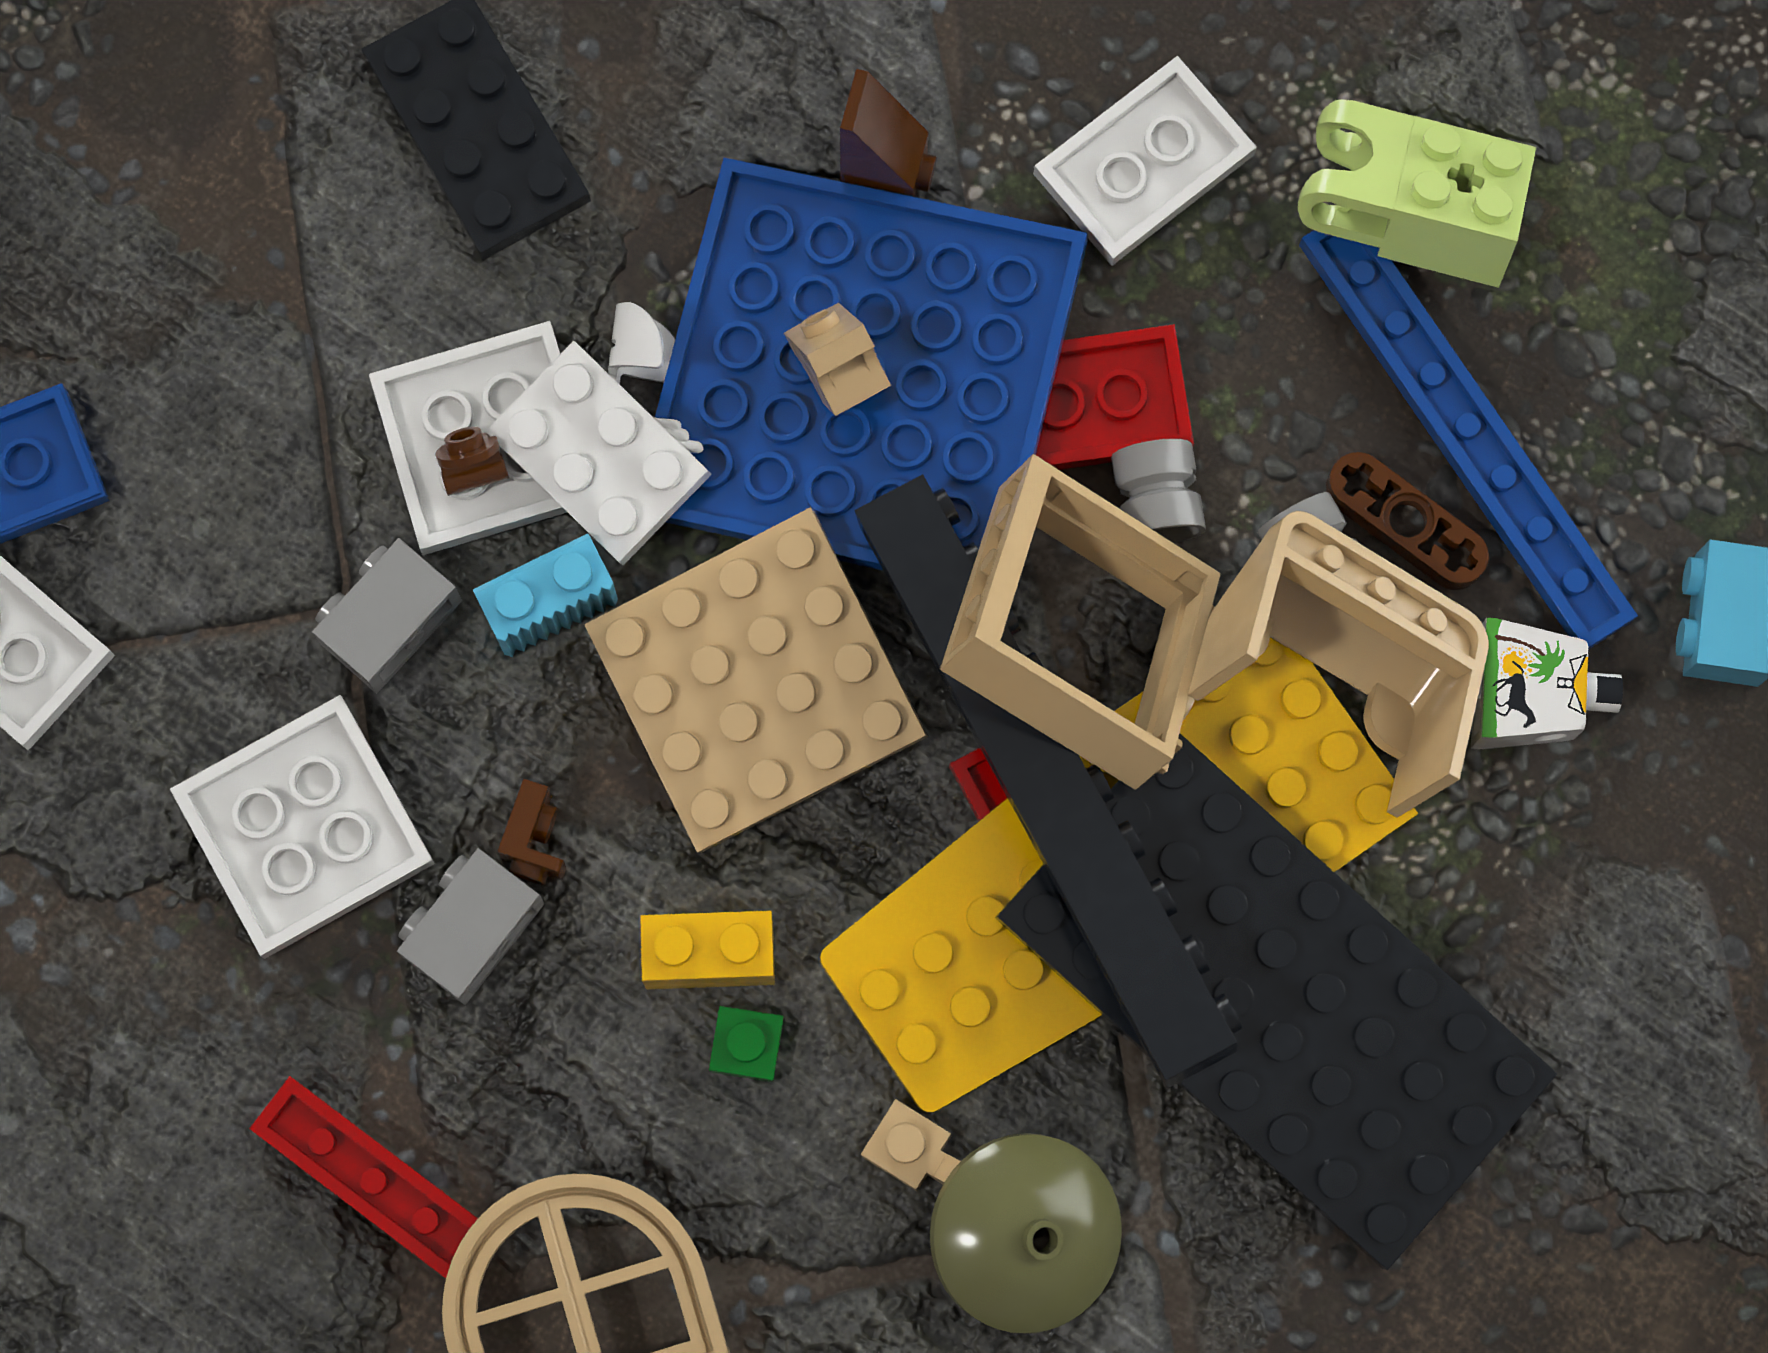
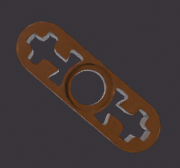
M1362 452L1349 453L1342 456L1334 464L1327 478L1326 492L1331 494L1343 514L1444 588L1451 590L1465 589L1479 579L1487 567L1489 553L1485 541L1475 531L1369 454ZM1359 470L1364 472L1369 477L1365 487L1379 499L1385 488L1394 493L1385 501L1377 517L1369 512L1376 502L1374 498L1361 490L1353 497L1344 491L1347 480L1341 475L1343 472L1351 477L1356 475ZM1401 505L1416 508L1424 519L1423 531L1414 537H1404L1397 534L1390 525V512ZM1437 525L1445 531L1437 542L1453 552L1460 545L1467 548L1470 554L1466 562L1473 568L1472 570L1463 566L1458 568L1456 572L1449 570L1445 566L1449 556L1436 544L1433 545L1428 555L1420 550L1427 543Z

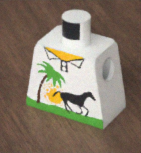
M1486 618L1482 623L1488 635L1489 649L1472 722L1471 749L1574 740L1585 729L1586 711L1613 713L1620 711L1623 697L1622 676L1618 674L1588 672V643L1585 640L1498 618Z

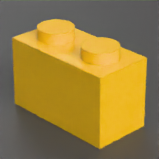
M772 911L640 915L642 982L646 990L775 985Z

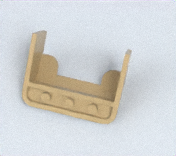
M1303 511L1289 513L1268 530L1211 612L1188 696L1199 701L1250 666L1265 652L1271 637L1368 695L1363 714L1365 729L1377 747L1399 760L1387 808L1388 813L1398 818L1460 780L1489 649L1487 632L1478 617L1471 611L1319 518Z

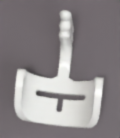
M631 302L618 303L616 305L612 343L615 346L610 351L608 374L618 384H620V377L622 375L664 383L675 338L662 324L654 320L640 306ZM654 417L690 453H701L703 451L702 443L689 440V433L686 429L681 428L680 421Z

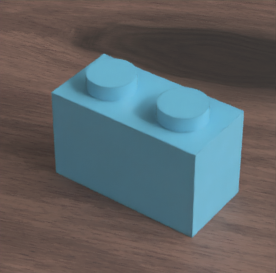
M1710 539L1695 554V557H1688L1685 564L1682 592L1685 595H1691L1689 619L1682 618L1678 627L1676 655L1684 657L1683 676L1758 687L1768 679V548Z

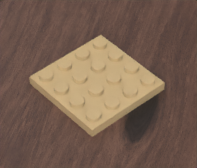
M811 507L584 624L697 853H702L928 737L815 511Z

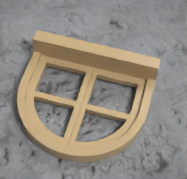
M592 1174L556 1175L528 1183L506 1194L490 1206L468 1230L456 1250L446 1277L442 1319L448 1353H485L479 1331L480 1326L561 1301L576 1352L602 1353L585 1294L668 1268L673 1278L690 1341L652 1353H730V1350L727 1347L705 1268L689 1234L673 1214L655 1198L630 1184L609 1177ZM584 1208L616 1215L641 1230L655 1244L662 1256L581 1281L561 1210ZM538 1217L558 1288L478 1312L481 1283L496 1251L516 1230Z

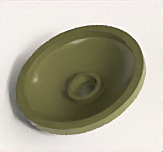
M1031 1133L1014 1134L994 1139L967 1155L953 1169L944 1182L934 1205L930 1226L932 1259L938 1277L946 1292L971 1317L990 1327L1011 1333L1048 1331L1070 1322L1082 1314L1100 1296L1108 1284L1118 1260L1122 1238V1223L1117 1198L1110 1182L1100 1167L1083 1151L1065 1141ZM1046 1227L1049 1232V1242L1045 1248L1036 1251L1033 1246V1236L1037 1230Z

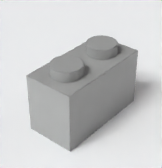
M400 538L389 549L383 545L370 554L359 570V575L362 578L346 595L339 592L323 605L315 618V621L319 624L312 631L321 646L376 694L462 602L456 587Z
M477 848L470 859L461 855L451 864L439 882V886L444 889V892L429 910L423 906L419 907L406 921L398 935L404 942L397 952L464 1005L468 1003L545 904L537 892L479 848Z

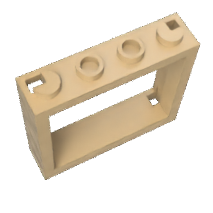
M1032 454L998 489L940 670L1136 790L1155 773H1166L1174 754L1183 746L1182 740L1178 738L1180 729L1195 700L1188 696V691L1208 619L1215 608L1213 601L1221 573L1038 456ZM1036 527L1166 609L1135 724L1000 641Z

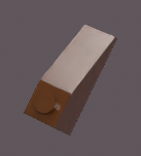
M856 69L840 126L841 182L916 197L918 190L928 193L937 161V156L928 154L929 132L870 72Z

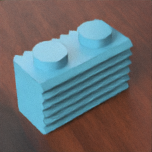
M588 533L473 589L504 655L513 657L516 649L525 651L527 644L536 646L538 638L547 640L550 632L558 635L561 627L570 629L572 621L581 624L584 616L593 618L595 610L604 613L606 605L615 607L618 600L614 583Z

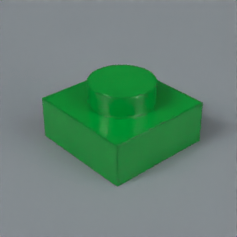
M719 1006L709 1072L774 1082L784 1016Z

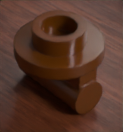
M465 427L451 432L444 438L445 444L435 453L438 465L441 467V476L448 496L509 479L503 455L499 451L500 447L497 437H490L487 433H482L479 427Z

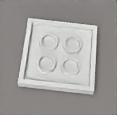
M550 321L369 374L422 555L568 513L501 447L499 451L503 455L509 479L450 496L447 495L441 476V467L438 465L435 456L436 451L445 444L444 438L453 431L465 427H479L482 433H486L485 431L560 355Z
M341 695L170 788L258 953L264 959L435 864Z

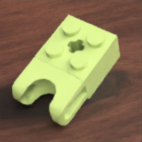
M1335 100L1326 106L1318 118L1316 127L1317 148L1323 157L1351 171L1321 169L1311 175L1304 184L1298 200V213L1303 224L1324 234L1378 247V257L1499 288L1518 241L1536 147L1353 100ZM1341 128L1350 129V130L1354 131L1355 133H1352V132H1344V131H1342V130H1340V129H1341ZM1323 202H1332L1336 205H1328Z

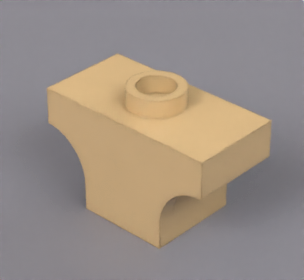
M840 303L809 316L802 323L784 332L794 354L807 372L823 404L835 416L891 386L874 350L875 346L864 324Z

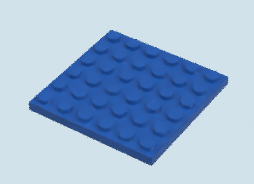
M723 158L655 414L656 418L680 421L681 428L686 429L689 433V440L702 443L703 451L691 454L712 475L683 503L666 523L748 540L811 507L815 511L839 561L883 570L859 527L854 510L923 474L933 492L944 488L950 497L961 522L952 526L961 544L965 546L974 542L979 550L999 487L1032 454L1036 455L1088 242L1087 233ZM840 303L864 324L875 346L874 350L891 386L835 416L823 404L807 372L794 354L784 332L802 323L809 316Z

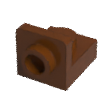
M523 779L497 852L502 861L511 863L508 871L520 879L539 885L545 884L547 876L563 880L566 871L564 860L533 850L536 841L543 844L547 843L556 820L558 808L549 805L552 796L548 786Z

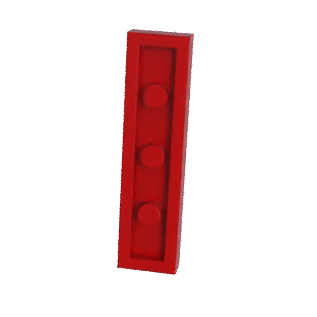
M289 1076L249 1129L446 1278L459 1244L478 1217L296 1079Z

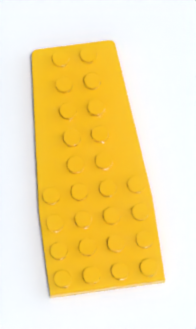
M1271 637L1267 649L1258 657L1257 661L1201 700H1194L1190 712L1182 722L1180 734L1333 872L1419 814L1415 808H1412L1398 818L1387 812L1394 778L1314 664ZM1143 692L1114 712L1135 724ZM1079 756L1085 768L1093 765L1088 760ZM1100 768L1111 788L1118 779ZM1008 798L828 944L820 955L822 968L917 1107L924 1112L930 1113L941 1109L1102 1016L1101 1013L995 918L1043 864Z

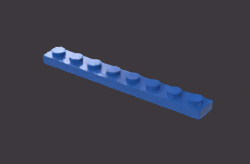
M1315 230L1302 237L1299 244L1300 248L1567 635L1585 640L1588 643L1589 650L1633 622L1638 617L1637 613L1392 260L1378 257V247L1324 234Z

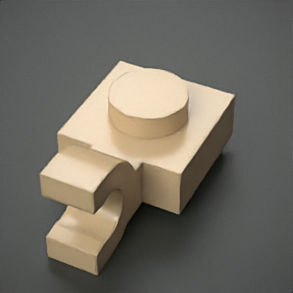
M897 1099L894 1100L861 1153L864 1159L915 1191L919 1190L927 1175L943 1185L953 1169L961 1162L943 1152V1149L952 1137L951 1133Z

